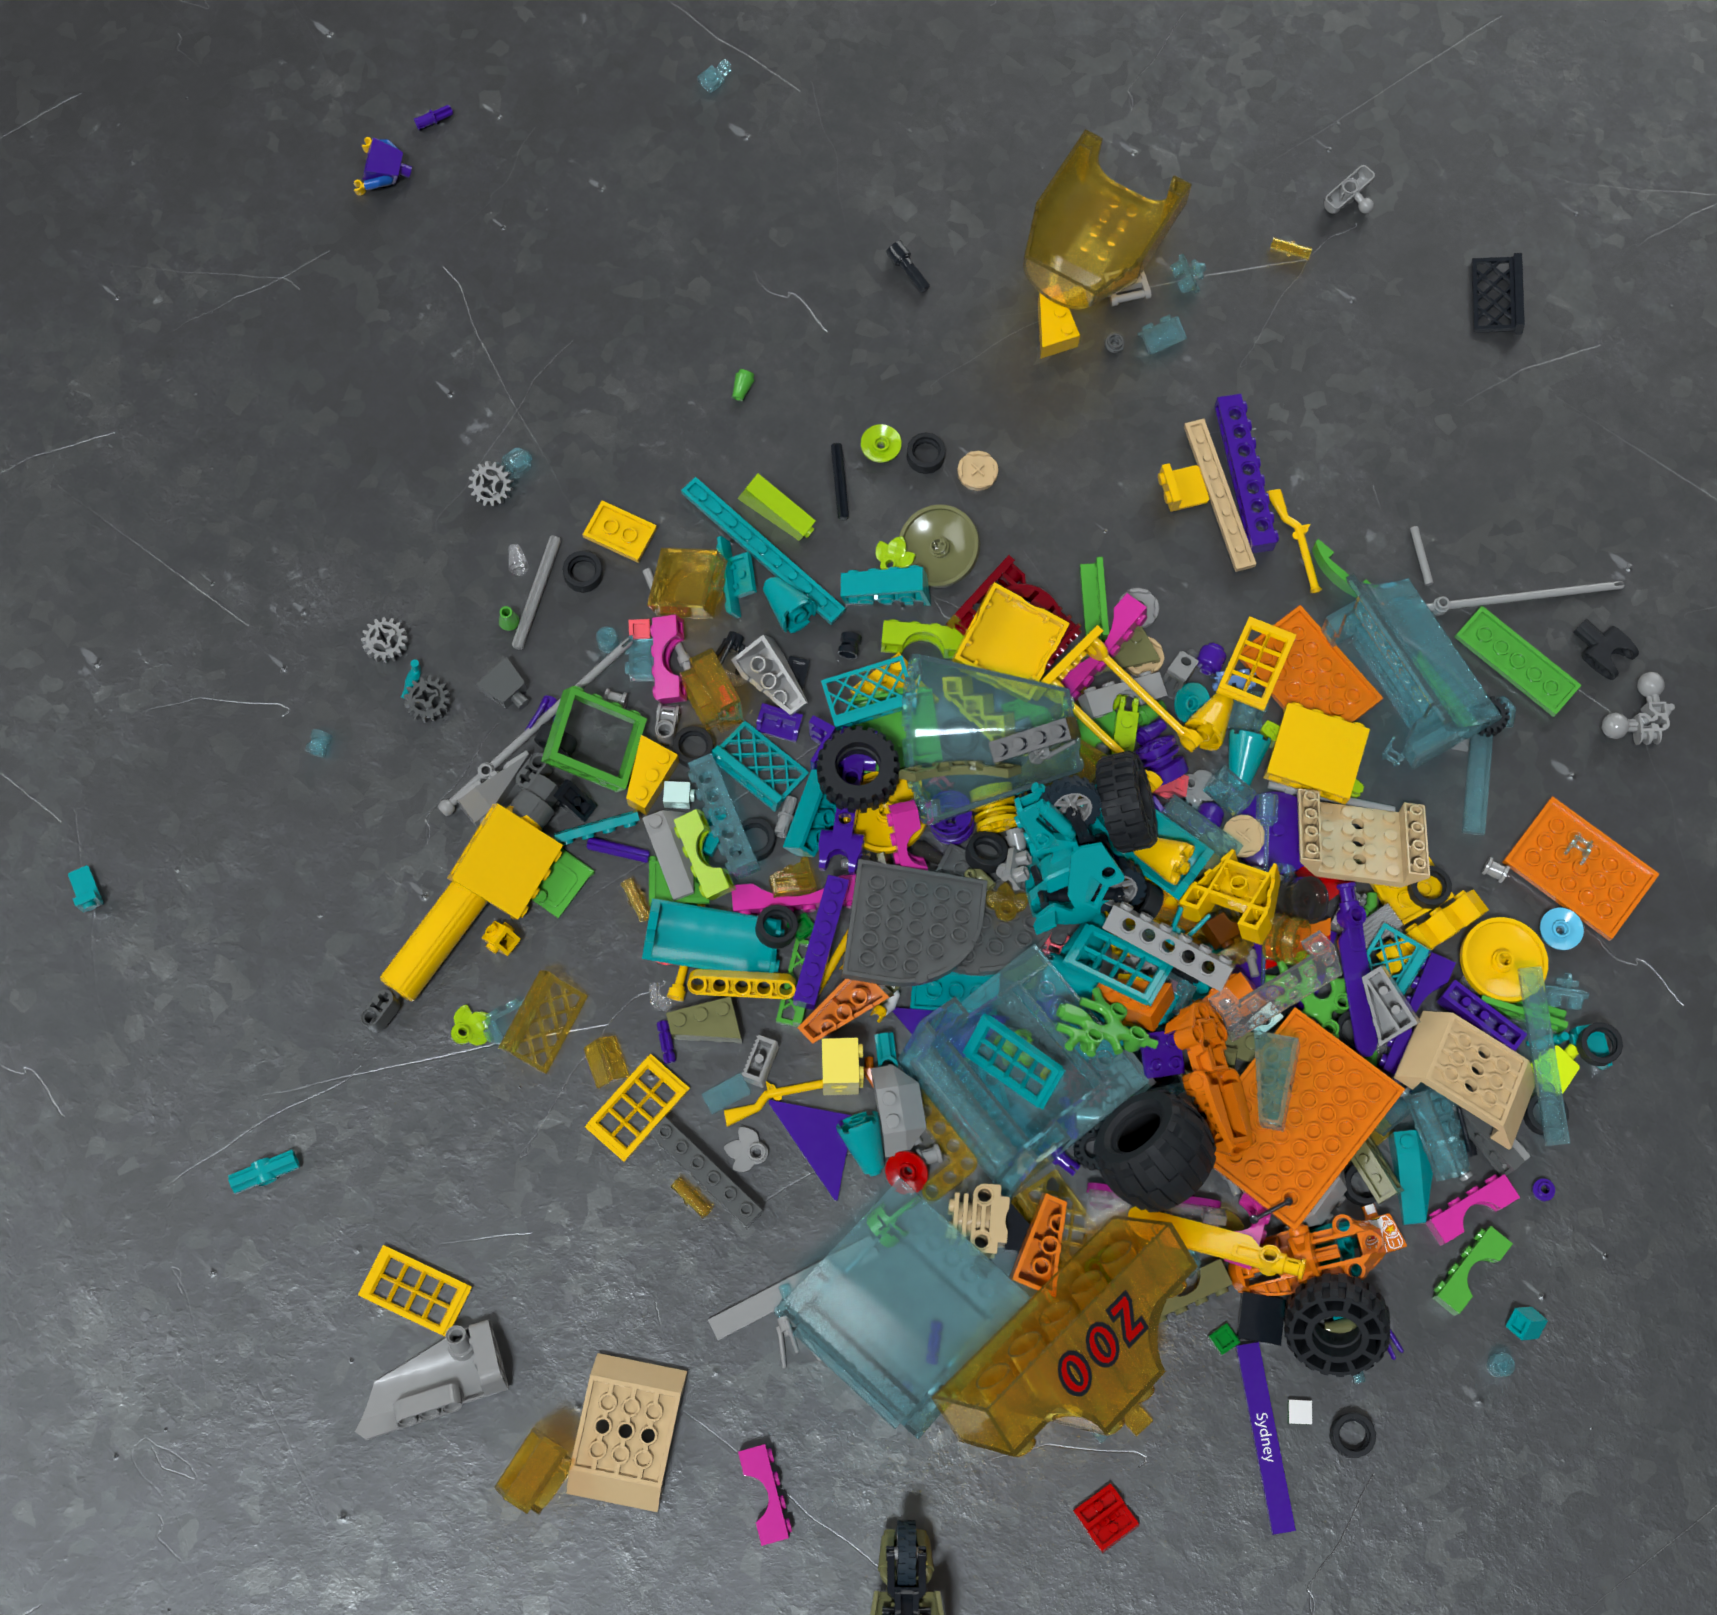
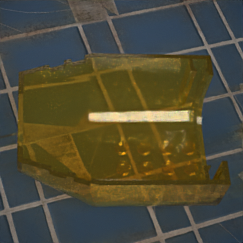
M1086 129L1036 202L1023 260V269L1028 280L1043 296L1058 305L1077 310L1089 308L1137 282L1184 209L1192 186L1191 183L1174 175L1167 198L1163 200H1151L1110 179L1103 172L1099 165V154L1103 138Z

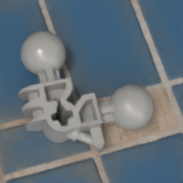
M1651 671L1641 675L1637 683L1639 693L1646 697L1647 704L1640 708L1641 713H1638L1632 719H1627L1623 714L1615 712L1608 714L1603 719L1601 728L1608 738L1619 739L1624 737L1627 732H1632L1636 745H1640L1641 742L1645 745H1650L1652 741L1656 745L1660 744L1662 732L1670 726L1668 717L1675 709V705L1660 702L1659 695L1662 694L1665 688V681L1660 674Z

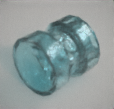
M606 626L597 631L596 640L602 652L611 653L618 647L617 633L613 628Z
M313 729L310 734L312 740L307 743L305 751L314 756L325 757L327 753L326 745L331 743L332 736L324 731Z
M1500 1353L1492 1355L1487 1360L1486 1367L1490 1375L1500 1378L1513 1373L1515 1362L1509 1354Z

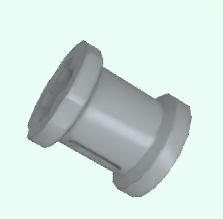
M607 688L603 700L609 703H619L625 709L628 693H616Z
M1489 857L1481 874H1488L1498 879L1499 883H1502L1508 874L1510 866H1503L1493 861L1492 857Z
M938 1144L923 1150L915 1149L916 1154L924 1160L926 1165L943 1162Z

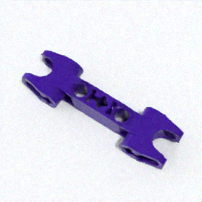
M843 726L840 734H842V733H843V729H844V728H847V727H844V726ZM862 754L848 756L838 765V767L843 768L841 779L848 783V778L856 777L858 780L855 783L848 784L857 786L863 783L864 771L876 772L877 768L876 762L871 757ZM843 807L842 810L836 808L833 830L821 829L818 843L820 871H826L828 863L833 856L843 855L849 860V875H855L858 859H861L865 842V834L854 833L858 809H855L854 813H850L846 807ZM844 817L851 819L848 824L840 823V820Z

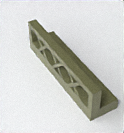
M1369 1136L1351 1161L1378 1204H1381L1392 1196L1402 1193L1404 1189Z

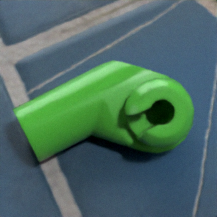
M1375 892L1367 893V904L1363 906L1366 918L1378 910L1377 893Z

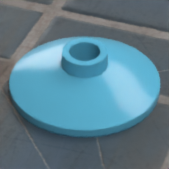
M1567 908L1551 909L1540 921L1541 936L1554 949L1569 950L1577 946L1582 940L1584 934L1583 923L1576 913ZM1556 928H1561L1563 933L1558 934Z

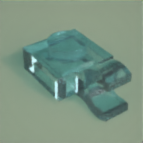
M724 59L716 69L711 65L697 76L698 82L709 93H712L725 83L724 76L732 71L729 67L731 64L727 59Z

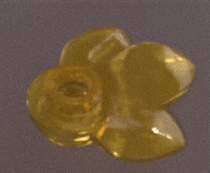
M1006 882L997 889L996 893L986 891L987 905L995 910V915L998 919L1005 922L1012 921L1018 912L1026 908L1028 903L1026 893L1015 895Z

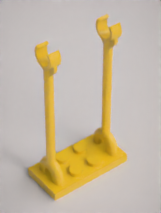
M1098 625L1041 680L1032 694L1036 700L1045 693L1052 700L1062 702L1115 754L1125 752L1067 696V691L1061 683L1068 673L1088 654L1097 661H1103L1177 732L1180 742L1185 749L1193 752L1204 741L1195 730L1183 727L1108 655L1105 644L1098 638L1104 631ZM1145 769L1151 793H1153L1161 786L1163 781L1156 773Z

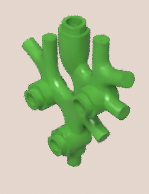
M1307 951L1294 955V962L1300 975L1298 982L1292 980L1285 959H1278L1276 963L1280 974L1277 976L1265 975L1264 983L1276 984L1284 988L1283 993L1273 996L1274 1003L1285 1002L1287 1005L1293 1006L1301 1001L1304 1005L1302 1013L1309 1018L1316 1019L1321 1027L1329 1029L1330 1033L1339 1039V1025L1336 1021L1332 1020V1013L1342 1014L1349 1009L1344 978L1340 979L1337 977L1333 965L1325 967L1324 969L1332 990L1327 998L1320 999L1313 993L1316 969L1312 957ZM1289 994L1294 995L1295 998H1290ZM1338 1002H1341L1343 1007L1339 1006Z
M1099 987L1092 989L1095 1001L1081 997L1079 1005L1101 1013L1104 1016L1105 1025L1097 1024L1087 1012L1074 1005L1061 1003L1057 1009L1056 1016L1060 1017V1020L1082 1027L1081 1030L1057 1022L1055 1030L1070 1037L1065 1044V1048L1068 1051H1072L1076 1044L1080 1042V1049L1089 1057H1094L1103 1039L1111 1044L1116 1055L1123 1052L1120 1044L1121 1040H1123L1124 1049L1128 1052L1138 1051L1140 1047L1145 1048L1146 1046L1156 1049L1158 1045V1040L1149 1038V1034H1146L1141 1027L1133 1026L1131 1029L1125 1027L1122 1021L1127 1015L1126 1007L1120 1003L1109 1005L1105 1001Z

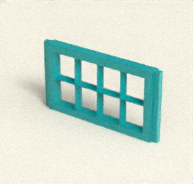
M1087 923L1063 960V964L1066 967L1146 1006L1153 1004L1173 969L1172 965L1135 945ZM1093 936L1106 942L1100 953L1087 947ZM1110 945L1124 950L1118 961L1105 955ZM1084 951L1097 957L1091 968L1078 962ZM1128 953L1141 959L1135 970L1122 964ZM1101 960L1115 965L1109 976L1096 971ZM1145 962L1159 967L1153 978L1140 972ZM1119 968L1132 974L1126 985L1113 979ZM1136 977L1150 982L1144 993L1131 988Z
M985 1013L982 1015L962 1052L968 1059L1042 1110L1047 1105L1066 1072L1063 1066L998 1020ZM990 1028L1002 1036L997 1046L985 1038ZM1006 1039L1018 1047L1013 1057L1001 1049ZM982 1043L994 1051L989 1061L977 1053ZM1022 1051L1034 1058L1029 1069L1017 1061ZM998 1054L1010 1062L1005 1072L993 1064ZM1038 1063L1051 1070L1046 1080L1034 1073ZM1014 1066L1026 1073L1021 1083L1009 1076ZM1030 1077L1042 1085L1037 1095L1025 1087Z

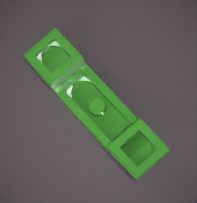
M1319 539L1315 542L1312 548L1314 558L1329 580L1355 598L1375 603L1382 593L1366 579L1360 585L1331 560L1334 552Z

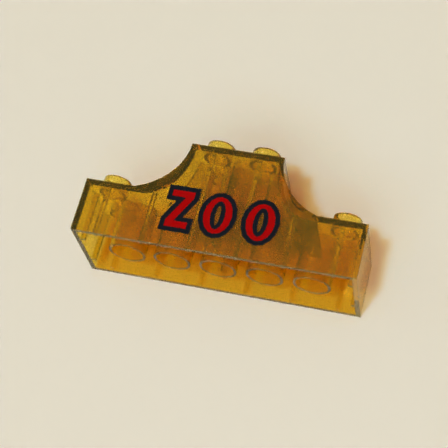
M1113 1215L931 1397L959 1442L1012 1457H1020L1033 1449L1036 1444L1034 1437L1049 1422L1082 1429L1103 1436L1112 1435L1123 1427L1125 1423L1124 1416L1135 1404L1142 1403L1153 1395L1155 1391L1154 1384L1166 1372L1158 1351V1327L1161 1313L1167 1298H1172L1182 1293L1187 1286L1186 1279L1198 1267L1171 1222Z

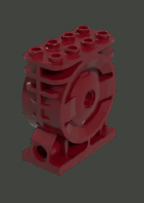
M1008 555L950 618L946 625L951 629L955 628L964 636L976 614L972 607L975 604L982 603L988 589L995 582L1021 596L1029 604L1045 609L1070 623L1057 649L1048 659L1045 671H1047L1055 662L1054 660L1082 632L1079 628L1082 625L1080 623L1074 624L1070 620L1072 618L1070 614L1066 616L1062 613L1061 610L1063 608L1058 606L1056 601L1046 591L1037 586L1026 584L1025 574L1013 564L1015 560Z

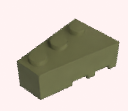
M731 996L666 1013L672 1039L742 1044Z

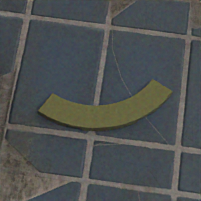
M973 760L934 762L932 767L922 768V765H916L901 769L899 771V778L913 782L949 775H989L1010 778L1021 774V766L1004 762L996 763V765H985L983 761Z

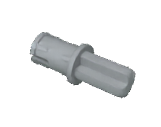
M787 796L782 811L777 815L779 818L774 830L777 837L786 838L789 826L794 818L793 814L797 805L796 797Z

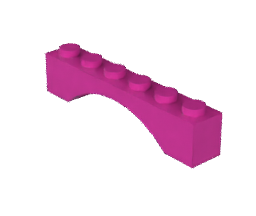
M1128 593L1114 607L1112 628L1104 642L1110 657H1115L1120 651V646L1123 642H1128L1132 638L1137 626L1141 627L1147 620V607ZM1091 657L1079 663L1061 681L1067 691V696L1073 702H1076L1081 695V690L1084 687H1089L1094 680L1095 674L1098 671L1102 672L1107 665L1103 661H1097Z
M856 874L838 876L849 880V889L844 906L851 908ZM754 884L734 885L736 890L732 891L733 912L748 915L760 914L764 908L777 904L786 906L793 913L795 910L814 912L819 908L824 888L802 896H781L762 890Z

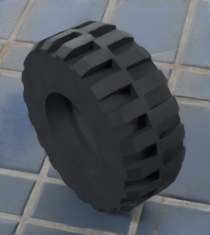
M1125 751L1103 756L1096 764V785L1102 803V816L1114 848L1122 853L1151 848L1158 840V825L1151 787L1139 755L1136 752Z
M1326 1273L1320 1277L1315 1276L1308 1279L1307 1283L1300 1284L1295 1289V1293L1290 1295L1285 1309L1284 1335L1287 1339L1288 1348L1294 1352L1297 1360L1305 1363L1307 1368L1313 1371L1317 1370L1320 1374L1326 1376L1329 1374L1336 1375V1377H1344V1375L1350 1374L1354 1376L1360 1374L1363 1370L1367 1371L1372 1368L1374 1363H1378L1384 1357V1352L1388 1350L1390 1344V1312L1383 1296L1379 1292L1376 1293V1288L1369 1283H1364L1362 1279L1355 1276L1350 1277L1344 1273H1338V1275ZM1337 1316L1351 1320L1357 1327L1346 1333H1332L1324 1330L1317 1323L1325 1318Z

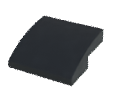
M1242 1292L1237 1338L1281 1346L1286 1300Z

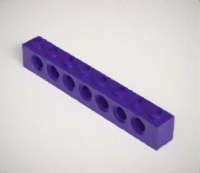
M1241 394L1217 397L1214 408L1244 531L1252 553L1272 551L1279 541L1277 530H1274L1273 512L1269 511L1268 507L1270 499L1269 494L1265 493L1264 490L1265 478L1259 469L1261 466L1260 457L1256 456L1255 453L1256 440L1251 436L1250 432L1252 424L1246 415L1247 403L1243 401ZM1230 416H1235L1238 419L1234 420ZM1235 434L1241 435L1242 438H1237ZM1239 453H1245L1247 456L1243 457ZM1243 471H1248L1251 475H1246ZM1248 489L1254 490L1256 493L1251 494L1248 492ZM1252 508H1257L1260 512H1254ZM1256 527H1262L1265 531H1259Z

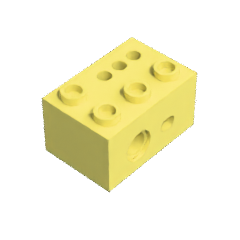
M858 1038L822 1039L823 1095L859 1094V1088H863L864 1071L863 1066H859V1058H863V1044H858Z

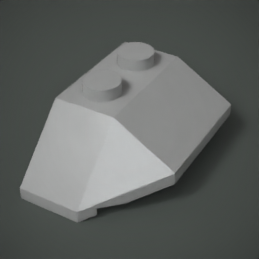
M894 1065L871 1068L885 1158L895 1156V1153L899 1151H910L927 1128L919 1082Z
M1344 1170L1302 1222V1224L1308 1225L1309 1229L1318 1228L1322 1224L1327 1225L1333 1217L1331 1211L1335 1206L1339 1208L1346 1199L1344 1193L1347 1190ZM1287 1225L1283 1227L1284 1231H1288L1290 1229Z

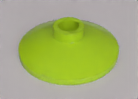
M878 424L871 426L862 435V452L868 459L874 462L884 463L891 461L901 450V437L894 428L888 425ZM883 445L884 448L880 449L877 446Z

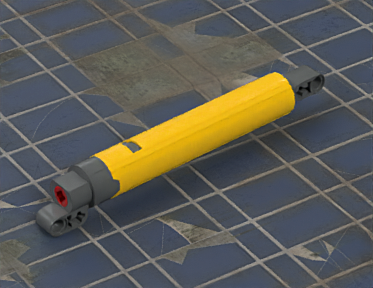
M538 752L531 755L517 773L516 783L521 790L507 807V810L542 831L555 813L552 807L558 800L553 795L559 788L548 779L553 771V767L541 762L543 753ZM544 763L542 767L537 768L538 765ZM451 882L381 974L380 980L389 989L378 991L360 1016L361 1022L371 1032L379 1033L385 1029L400 1008V1001L398 999L400 996L406 1000L415 1001L488 903L486 900L458 883ZM374 1017H377L375 1022L370 1023Z

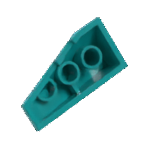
M1426 1130L1393 1132L1387 1137L1394 1175L1404 1189L1402 1193L1398 1194L1403 1225L1426 1223L1436 1157L1434 1140Z

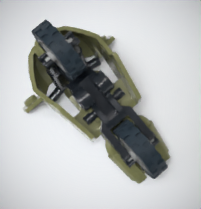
M897 1520V1536L895 1535V1529H886L881 1537L878 1571L882 1581L886 1584V1592L874 1591L870 1615H944L940 1591L926 1592V1584L931 1580L932 1572L934 1571L930 1538L927 1535V1531L916 1529L915 1520Z

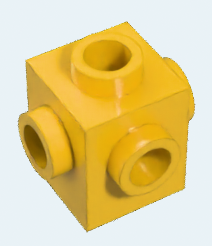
M496 921L486 928L485 934L481 937L487 943L485 946L494 954L500 952L506 956L512 952L521 940L513 932L515 929L506 922L500 924Z

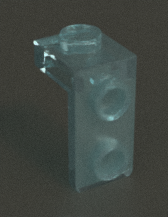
M1157 967L1151 975L1154 976L1159 967ZM1171 972L1165 983H1172L1173 992L1179 996L1172 1011L1173 1014L1179 1015L1182 1008L1194 1003L1195 1000L1192 997L1197 987Z
M517 999L505 1004V1010L498 1012L496 1009L485 1015L487 1019L482 1021L485 1028L483 1034L489 1043L492 1042L493 1045L504 1041L495 1020L525 1005L524 1000L518 1003Z

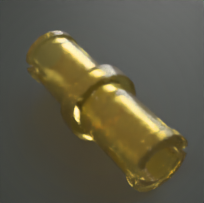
M1276 237L1273 238L1270 247L1271 250L1287 253L1289 257L1293 255L1309 260L1312 247L1296 244V241L1293 240L1290 242Z
M633 878L623 881L621 887L629 899V906L633 907L640 922L647 921L650 911L644 901V895L640 894Z
M681 1177L671 1185V1188L684 1200L683 1203L686 1206H690L702 1219L712 1211V1208L699 1196L700 1193L697 1190H693Z

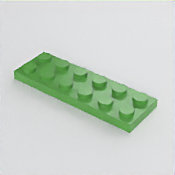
M1483 606L1478 609L1454 637L1553 717L1581 687L1580 683Z

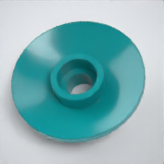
M1192 682L1185 684L1177 692L1174 707L1176 715L1183 723H1186L1210 699L1206 688L1199 683Z

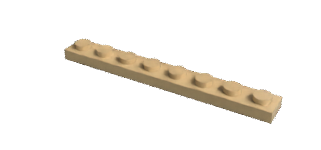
M1205 419L1185 423L1184 429L1197 466L1200 468L1234 570L1238 572L1254 568L1256 561Z

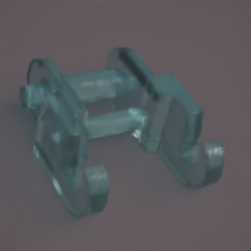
M1393 736L1384 749L1386 753H1382V760L1386 758L1394 764L1393 767L1399 766L1400 763L1398 761L1402 762L1411 748L1408 746L1406 751L1401 754L1393 750L1391 744L1395 740V736ZM1389 751L1397 755L1398 759L1396 760L1389 756Z
M1579 833L1578 836H1574L1576 839L1569 843L1563 854L1566 856L1571 848H1577L1583 852L1582 861L1579 863L1583 865L1592 851L1589 848H1592L1594 845H1592L1593 840L1588 842ZM1579 841L1587 847L1583 849L1577 845V842Z

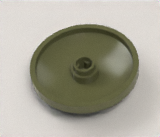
M941 504L920 509L906 521L900 532L899 537L902 536L906 542V552L915 554V559L911 565H918L924 568L929 587L943 588L958 583L971 572L978 560L980 538L977 528L964 512L953 506Z

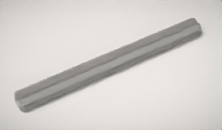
M551 535L548 540L512 642V646L515 649L522 650L524 648L561 543L560 538Z

